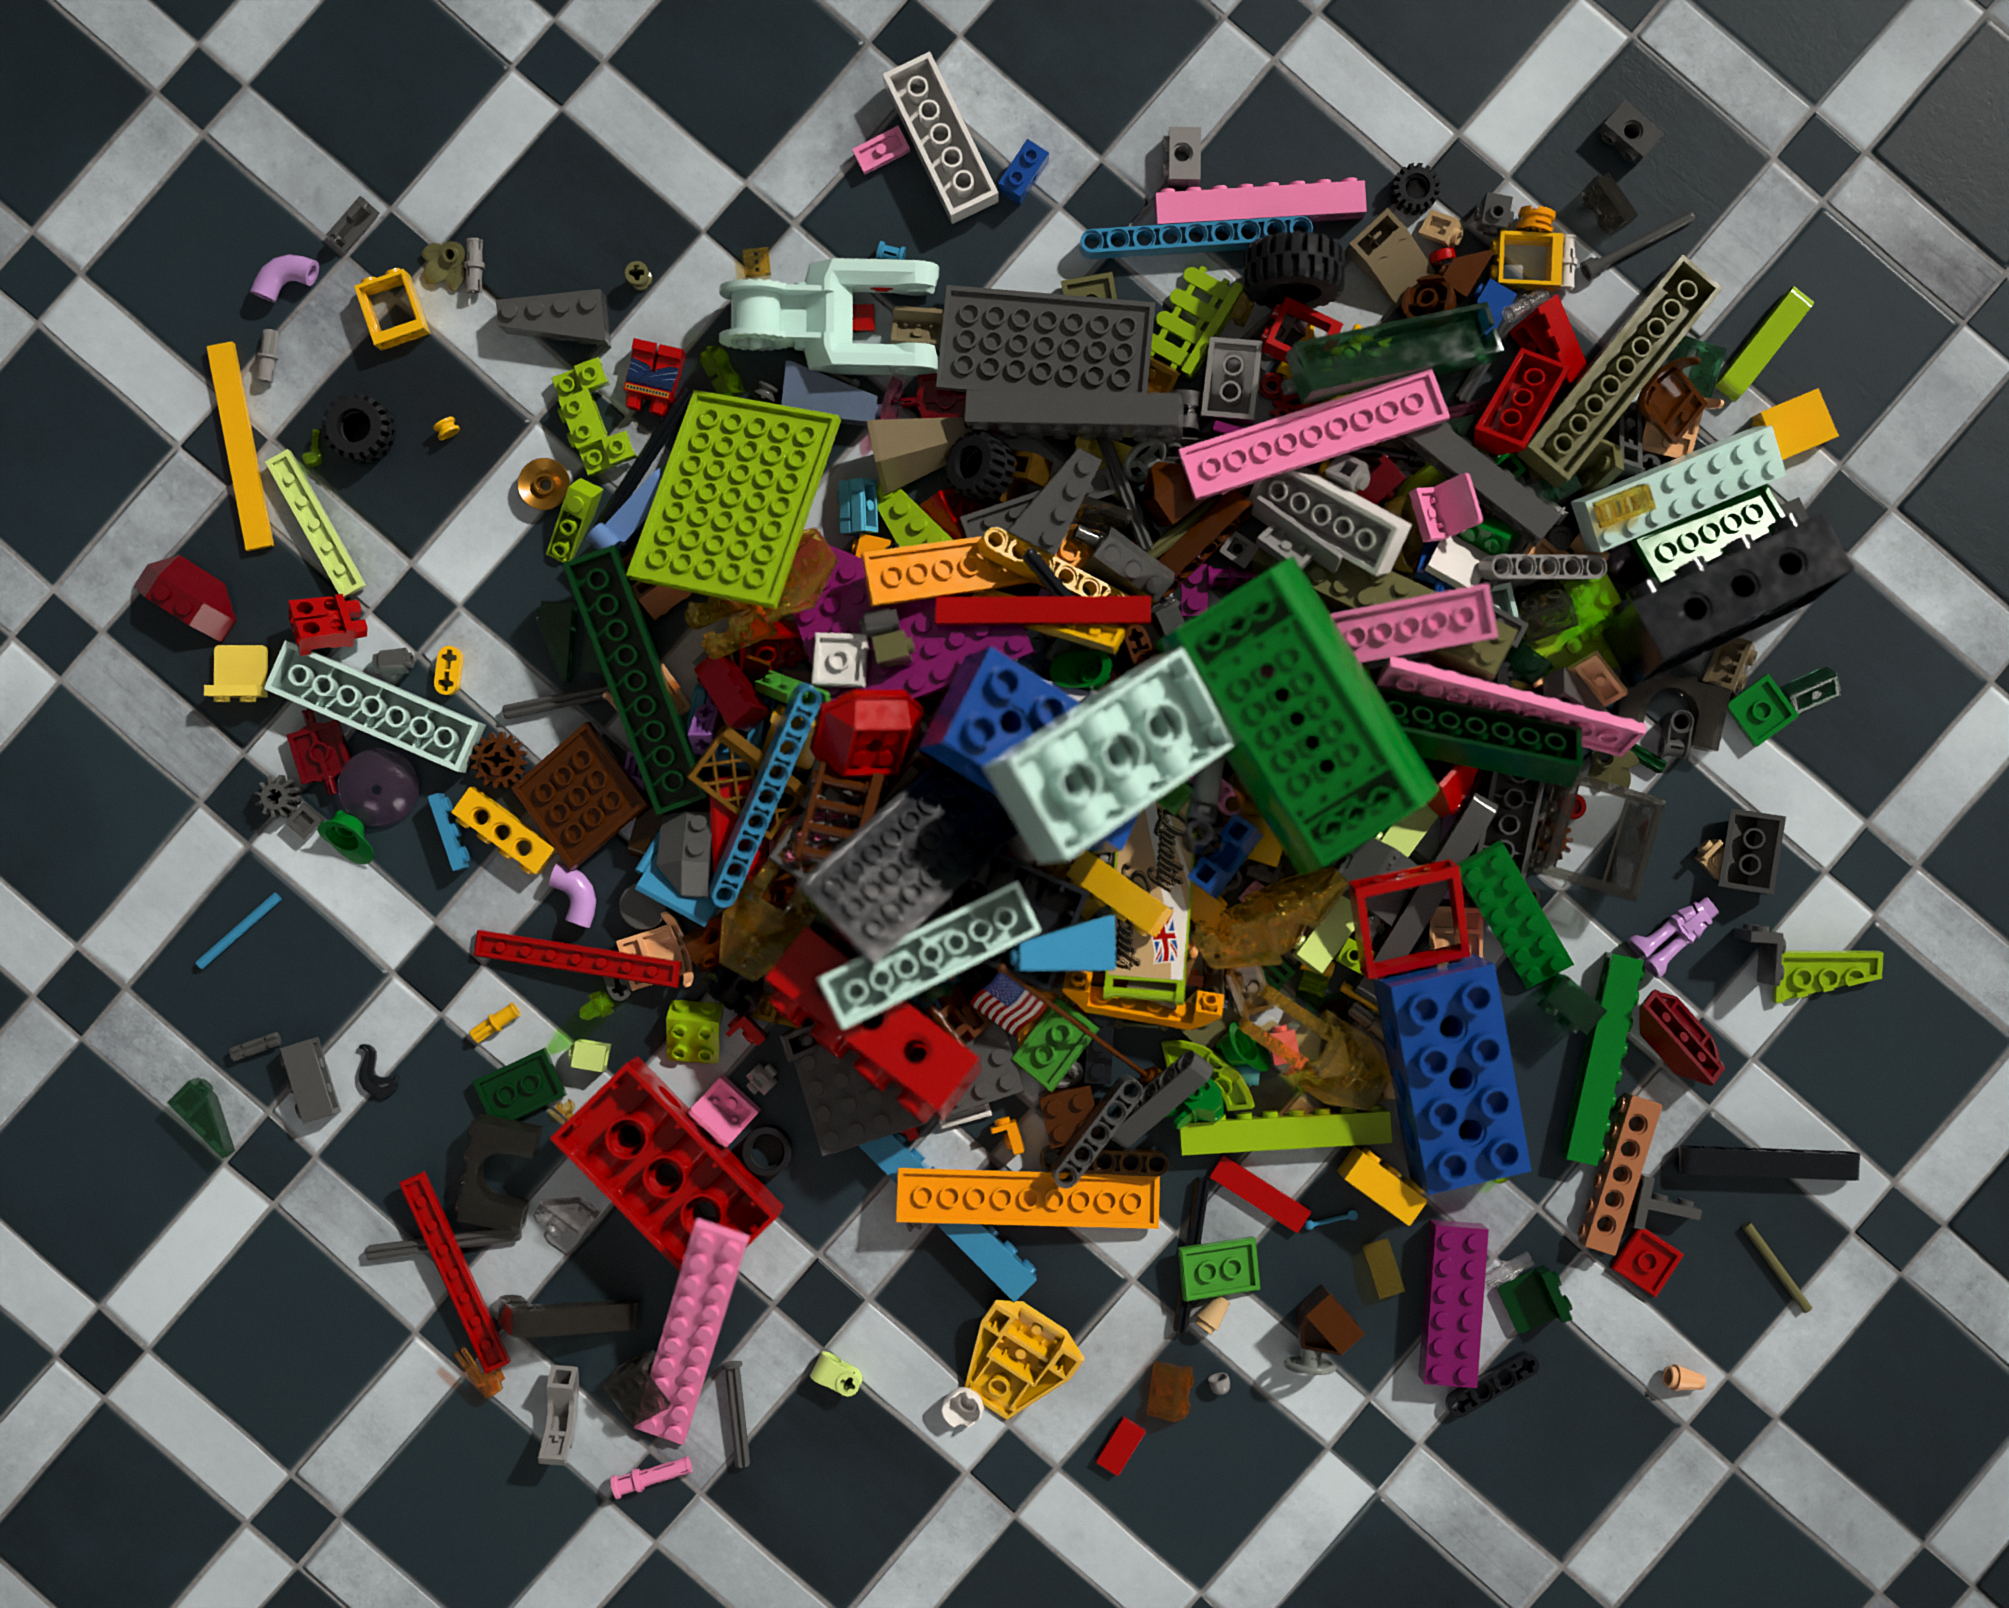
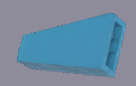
M1115 915L1103 916L1014 944V949L1010 950V964L1014 965V971L1116 970Z

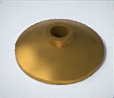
M538 458L530 461L523 467L518 477L520 496L529 506L538 510H551L561 505L568 486H570V477L567 470L559 462L550 458ZM545 481L550 482L548 490L542 489V484Z

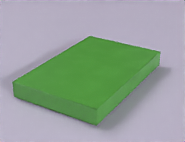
M1057 996L1053 1004L1096 1035L1100 1028L1061 997ZM1049 1007L1011 1060L1048 1091L1053 1092L1092 1038Z
M1250 1236L1178 1247L1182 1297L1185 1302L1260 1290L1255 1237Z

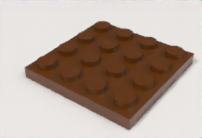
M585 722L511 787L570 870H575L651 804L591 722Z

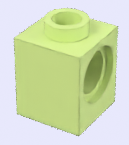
M585 1039L575 1041V1045L571 1044L568 1059L572 1060L571 1067L604 1072L607 1070L611 1044Z

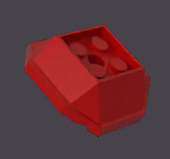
M852 690L839 696L832 702L829 700L820 705L810 743V750L820 764L821 761L827 762V772L830 776L853 781H872L875 772L884 774L885 781L889 776L899 775L905 760L913 753L924 710L921 704L915 701L906 690Z

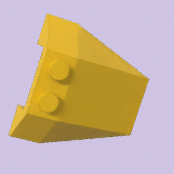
M995 1300L982 1318L965 1387L977 1392L981 1396L983 1405L1008 1420L1070 1380L1085 1358L1066 1329L1023 1301Z

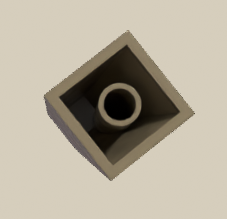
M963 417L867 421L883 494L890 493L946 466V457L950 455L952 445L955 446L957 444L956 440L959 437L964 438L965 433H972L969 427H965Z

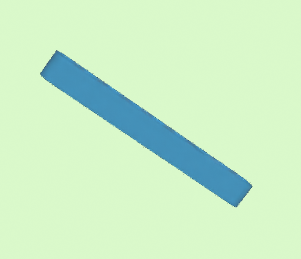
M1305 216L1089 229L1082 234L1079 249L1083 257L1087 259L1246 250L1254 240L1262 239L1265 235H1269L1267 230L1270 228H1275L1278 232L1292 233L1293 228L1298 226L1302 227L1306 233L1312 232L1313 225L1310 219ZM1250 230L1254 238L1245 239L1241 235V231ZM1222 231L1227 234L1228 239L1220 241L1215 237V233ZM1197 233L1202 237V241L1193 242L1190 240L1189 235ZM1165 235H1172L1175 237L1176 242L1174 244H1167L1164 242L1163 237ZM1145 236L1150 240V244L1142 246L1137 242V238ZM1120 238L1124 241V245L1119 248L1114 247L1111 244V240ZM1090 239L1095 240L1098 243V247L1089 249L1085 246V242Z
M809 683L797 685L792 692L710 882L709 894L714 903L719 907L726 908L735 902L821 705L820 693ZM805 692H812L813 697L811 701L802 703V695ZM794 717H802V723L798 727H791L790 723ZM785 741H791V748L786 752H781V744ZM781 766V771L778 775L769 776V771L772 767ZM769 790L771 793L768 799L763 801L758 799L762 791ZM760 815L758 823L754 825L748 824L751 816ZM741 840H750L749 845L746 848H737L738 843ZM731 864H739L736 872H727V868ZM721 888L729 889L724 897L716 896Z

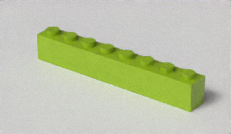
M1381 1104L1367 1105V1109L1357 1110V1106H1342L1341 1111H1331L1329 1107L1315 1108V1112L1304 1113V1109L1288 1110L1289 1114H1278L1276 1110L1263 1111L1261 1116H1252V1112L1236 1113V1117L1226 1118V1114H1224V1117L1216 1123L1198 1120L1195 1123L1192 1120L1178 1130L1181 1155L1392 1143L1391 1112L1383 1108Z

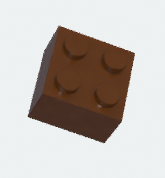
M1081 1083L1072 1087L1056 1089L1053 1092L1048 1091L1038 1094L1051 1149L1066 1146L1095 1109L1089 1083ZM1095 1126L1091 1130L1092 1137L1101 1134L1100 1126Z

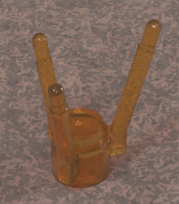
M465 1347L461 1348L465 1359L458 1351L454 1352V1356L485 1399L503 1389L501 1381L505 1380L501 1367L495 1369V1374L492 1371L482 1374Z

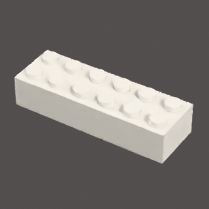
M930 51L884 73L885 88L951 224L997 203L998 191Z
M1301 467L1255 482L1248 498L1253 504L1259 495L1272 502L1285 514L1293 517L1299 524L1314 532L1317 537L1336 548L1343 555V558L1375 576L1391 572L1412 524L1307 467Z

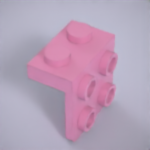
M1461 473L1435 487L1416 488L1409 492L1423 542L1444 541L1481 524L1483 520L1472 480L1468 473Z
M722 1074L710 1089L688 1110V1113L693 1122L707 1130L716 1143L728 1147L760 1112L761 1108Z

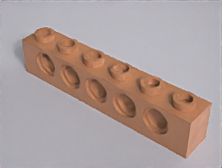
M1626 1092L1624 1097L1619 1099L1617 1104V1112L1619 1113L1616 1122L1612 1123L1609 1130V1137L1611 1139L1608 1147H1605L1604 1156L1601 1160L1603 1164L1600 1172H1597L1594 1177V1193L1587 1200L1585 1207L1587 1215L1585 1221L1578 1228V1242L1585 1247L1616 1256L1660 1116L1662 1104ZM1637 1116L1638 1125L1634 1129H1630V1119ZM1629 1141L1630 1150L1626 1154H1622V1144ZM1617 1167H1622L1621 1177L1614 1179L1613 1171ZM1609 1192H1614L1615 1198L1613 1202L1606 1204V1195ZM1602 1217H1606V1226L1601 1229H1598V1220Z

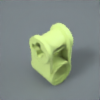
M826 1351L821 1352L810 1374L811 1379L815 1382L829 1387L843 1396L856 1394L863 1380L862 1373L858 1368ZM848 1377L853 1379L851 1385L846 1384Z

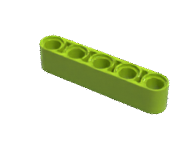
M1792 286L1717 379L1714 387L1731 401L1736 402L1807 314L1814 301L1795 286Z

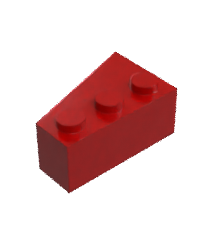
M1558 294L1537 307L1509 331L1520 348L1571 366L1558 392L1576 380L1588 367Z

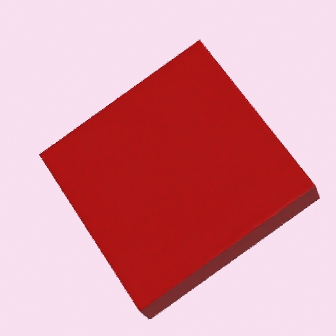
M1635 1228L1610 1265V1268L1656 1298L1684 1254L1646 1228L1644 1230Z

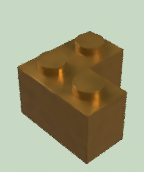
M1012 449L1014 452L1012 456L1016 458V463L1013 465L1016 468L1015 474H1012L1013 481L1011 484H1008V490L1005 494L1001 493L1000 498L997 500L992 499V502L1000 504L1023 496L1026 484L1044 487L1048 482L1053 462L1033 452Z

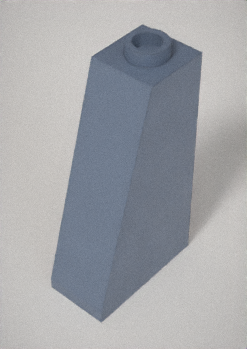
M786 361L781 405L839 415L841 424L867 426V421L882 419L883 404H878L879 401L876 395L817 371L809 370V368L795 362Z

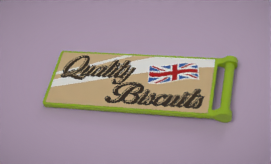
M1191 799L1186 802L1176 816L1155 800L1142 808L1122 851H1115L1114 869L1173 909L1174 912L1156 937L1149 933L1146 937L1132 928L1134 926L1132 921L1126 919L1123 922L1115 916L1116 970H1109L1105 973L1103 999L1112 1000L1115 997L1175 1002V1005H1184L1193 882L1187 876L1194 868L1195 854L1188 852L1183 847L1182 836L1188 827L1184 826ZM1191 833L1192 837L1196 840L1197 833ZM1114 979L1174 983L1177 984L1176 991L1113 987Z

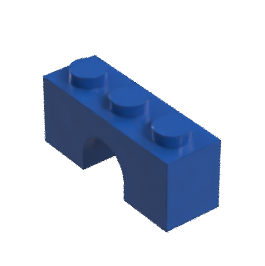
M1236 813L1220 832L1222 841L1216 852L1209 858L1202 856L1187 876L1195 885L1214 899L1219 896L1264 836L1254 825Z

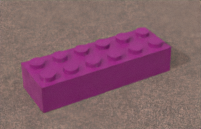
M1430 1220L1418 1374L1424 1384L1477 1388L1489 1229L1483 1224Z

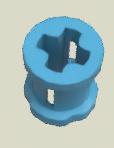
M880 241L876 259L904 260L906 247L897 248L885 245L884 241Z

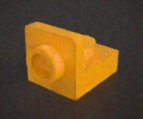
M1009 1116L994 1120L995 1125L990 1127L991 1134L1007 1130V1134H1003L1007 1149H1013L1014 1155L1023 1153L1025 1147L1016 1118L1010 1120Z

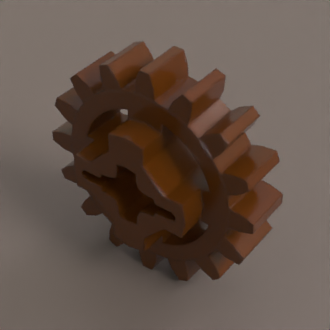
M491 732L489 733V740L481 737L482 745L473 746L478 752L477 755H470L471 759L476 760V764H473L471 769L479 770L475 776L477 779L485 777L484 785L489 786L493 781V787L500 788L502 782L503 786L508 788L510 787V780L517 783L519 781L517 775L526 774L522 766L529 765V762L523 760V756L529 753L528 751H521L520 748L523 746V742L514 743L515 735H510L506 739V732H500L497 738L496 734ZM494 744L493 749L485 754L486 750ZM509 746L513 749L516 757H513L508 751ZM502 757L510 760V762L497 763L490 760V758ZM484 763L491 769L490 774L485 769ZM515 766L513 771L506 776V771Z

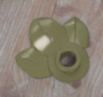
M448 241L443 245L439 243L427 245L421 252V256L428 261L424 269L425 282L427 284H436L445 280L453 292L457 291L461 287L466 275L462 265L466 257L464 248L461 244L454 241ZM450 250H453L454 252L453 259L449 258Z
M1593 750L1591 755L1593 766L1589 771V780L1592 787L1597 792H1601L1609 782L1618 788L1628 789L1631 783L1629 768L1639 764L1637 756L1629 750L1623 757L1610 754V758L1607 761H1602L1600 754L1603 752Z

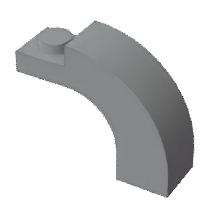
M551 1365L546 1385L548 1398L547 1420L538 1461L539 1464L566 1466L569 1449H572L577 1422L579 1372L578 1367Z

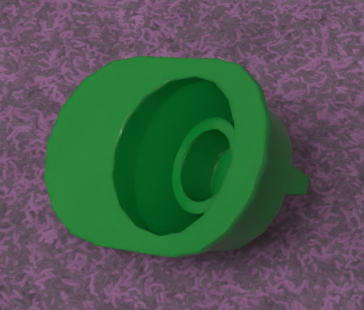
M1101 650L1065 652L1057 656L1051 663L1049 669L1050 677L1060 687L1080 688L1087 692H1090V690L1096 691L1110 680L1109 674L1112 664L1108 654Z
M339 810L330 821H324L318 825L319 835L348 860L357 864H368L374 859L373 849L364 839V825L358 818Z
M1232 1022L1229 1026V1032L1216 1043V1049L1232 1066L1250 1065L1260 1072H1266L1271 1068V1056L1264 1043L1237 1022Z

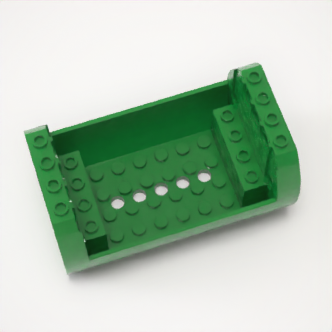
M1294 556L1262 574L1154 644L1160 654L1179 648L1184 649L1236 745L1225 751L1223 755L1298 874H1307L1326 866L1418 810L1439 791L1435 780ZM1264 663H1271L1275 667V675L1270 679H1264L1259 674V668ZM1278 687L1289 689L1290 698L1287 702L1279 703L1275 700L1274 692ZM1299 710L1304 713L1305 722L1301 726L1290 724L1289 715L1293 711ZM1315 734L1319 737L1320 745L1317 749L1309 750L1304 746V739L1307 735ZM1324 758H1330L1335 763L1334 770L1329 774H1324L1319 770V762Z

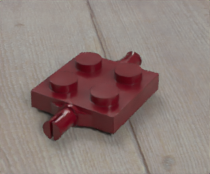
M937 373L917 375L918 390L916 397L901 398L902 409L918 407L921 418L963 417L964 424H966V392L937 390Z
M312 709L302 710L306 726L297 732L286 735L301 784L307 785L316 781H323L327 796L338 794L334 778L341 773L355 769L341 723L338 720L317 723Z

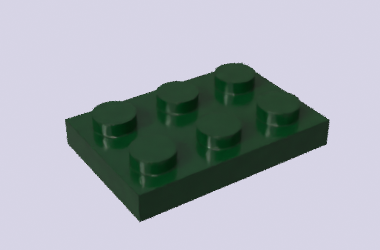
M546 1047L472 1081L494 1129L567 1095Z

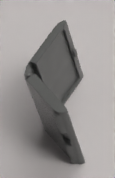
M1372 837L1345 854L1327 889L1350 900L1348 881L1418 865L1396 848ZM1414 887L1365 897L1366 908L1392 927Z

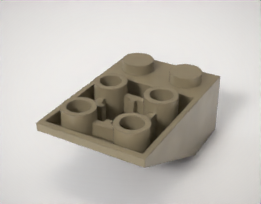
M1388 208L1353 239L1345 250L1347 256L1397 309L1402 305V298L1408 287L1412 288L1417 284L1416 280L1420 277L1436 273L1407 228Z

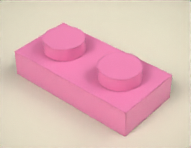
M899 126L852 149L864 175L911 152Z

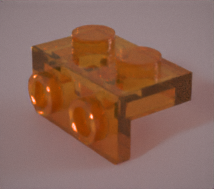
M1161 1361L1154 1362L1147 1415L1171 1422H1177L1186 1418L1190 1411L1189 1393L1194 1383L1192 1366L1179 1367Z

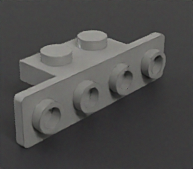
M1260 495L1255 499L1251 514L1268 526L1257 537L1256 545L1281 563L1294 556L1301 569L1314 559L1332 573L1338 570L1343 555L1336 548L1317 537L1314 532L1306 529L1293 517L1288 516L1277 508L1272 502L1267 501Z

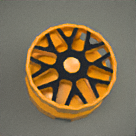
M1531 205L1521 207L1518 212L1520 221L1516 224V231L1553 233L1551 224L1555 221L1556 217L1554 210L1543 206L1533 209Z

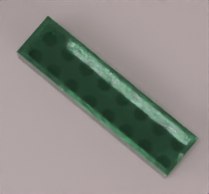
M1488 302L1295 342L1285 356L1301 404L1363 391L1431 368L1434 375L1489 364L1504 351L1497 328L1492 329L1482 340L1480 338L1495 324Z

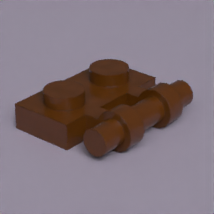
M958 982L937 999L943 1009L939 1010L932 1003L925 1010L932 1017L930 1020L934 1024H937L942 1030L965 1046V1042L960 1037L962 1034L971 1041L991 1023L984 1014L970 1005L971 1000L967 997V992ZM949 1015L958 1026L955 1030L945 1018Z

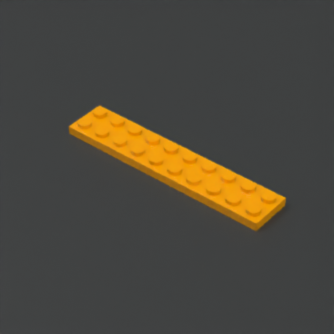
M1114 519L1078 523L1097 532L1103 531L1106 533L1110 527L1116 530ZM1071 524L1055 557L1080 569L1081 565L1093 551V548L1072 540L1073 533L1078 524ZM981 537L876 550L861 554L871 607L1036 583L980 554L977 545ZM988 538L989 544L997 547L996 541ZM1012 550V555L1016 559H1021L1019 553ZM1059 575L1060 580L1066 579L1063 575Z
M897 1168L895 1222L1159 1229L1160 1176L1083 1174L1073 1187L1064 1189L1056 1184L1050 1172ZM1059 1173L1058 1178H1067L1070 1173Z

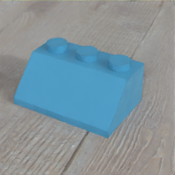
M656 853L637 883L635 890L705 927L721 907L714 903L710 894L708 898L681 897L674 886L658 869L656 865L658 853ZM711 871L710 882H711V880H712V878H713V875H714V872H712V871ZM721 888L716 896L724 897L729 889Z

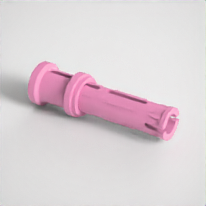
M685 1456L649 1469L640 1470L635 1468L632 1469L631 1473L618 1477L612 1475L610 1477L612 1492L615 1499H620L622 1495L634 1491L640 1493L645 1490L646 1486L692 1473V1464L689 1456Z

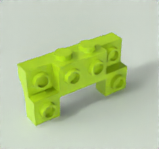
M599 357L575 365L573 370L551 377L561 408L557 409L562 423H567L570 430L567 433V438L571 447H576L579 450L589 477L599 475L617 465L638 458L631 445L629 433L626 430L608 436L594 396L591 393L610 385Z

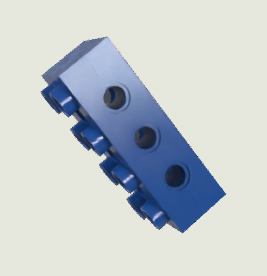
M990 646L965 656L919 749L1000 797L983 766L1080 704V702ZM1000 719L1005 724V732L1000 726ZM1063 779V787L1066 791V782ZM1141 810L1084 849L1092 854L1122 851Z
M1470 954V957L1462 958L1457 963H1439L1434 968L1412 969L1407 974L1395 973L1386 975L1381 980H1373L1410 1179L1428 1195L1530 1172V1159L1495 964L1475 954ZM1449 1016L1448 1026L1440 1031L1441 1021ZM1458 1068L1457 1077L1454 1081L1449 1082L1451 1072ZM1467 1120L1466 1128L1459 1133L1461 1123Z

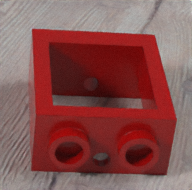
M1286 296L1282 305L1276 304L1270 317L1274 319L1271 327L1266 326L1260 338V341L1264 342L1262 352L1309 375L1321 373L1344 323ZM1286 313L1326 332L1315 358L1274 339Z

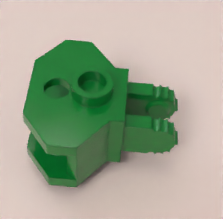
M1209 1078L1207 1082L1165 1117L1169 1118L1183 1109L1184 1112L1175 1118L1172 1124L1178 1130L1192 1120L1195 1123L1198 1120L1216 1123L1224 1117L1222 1090Z

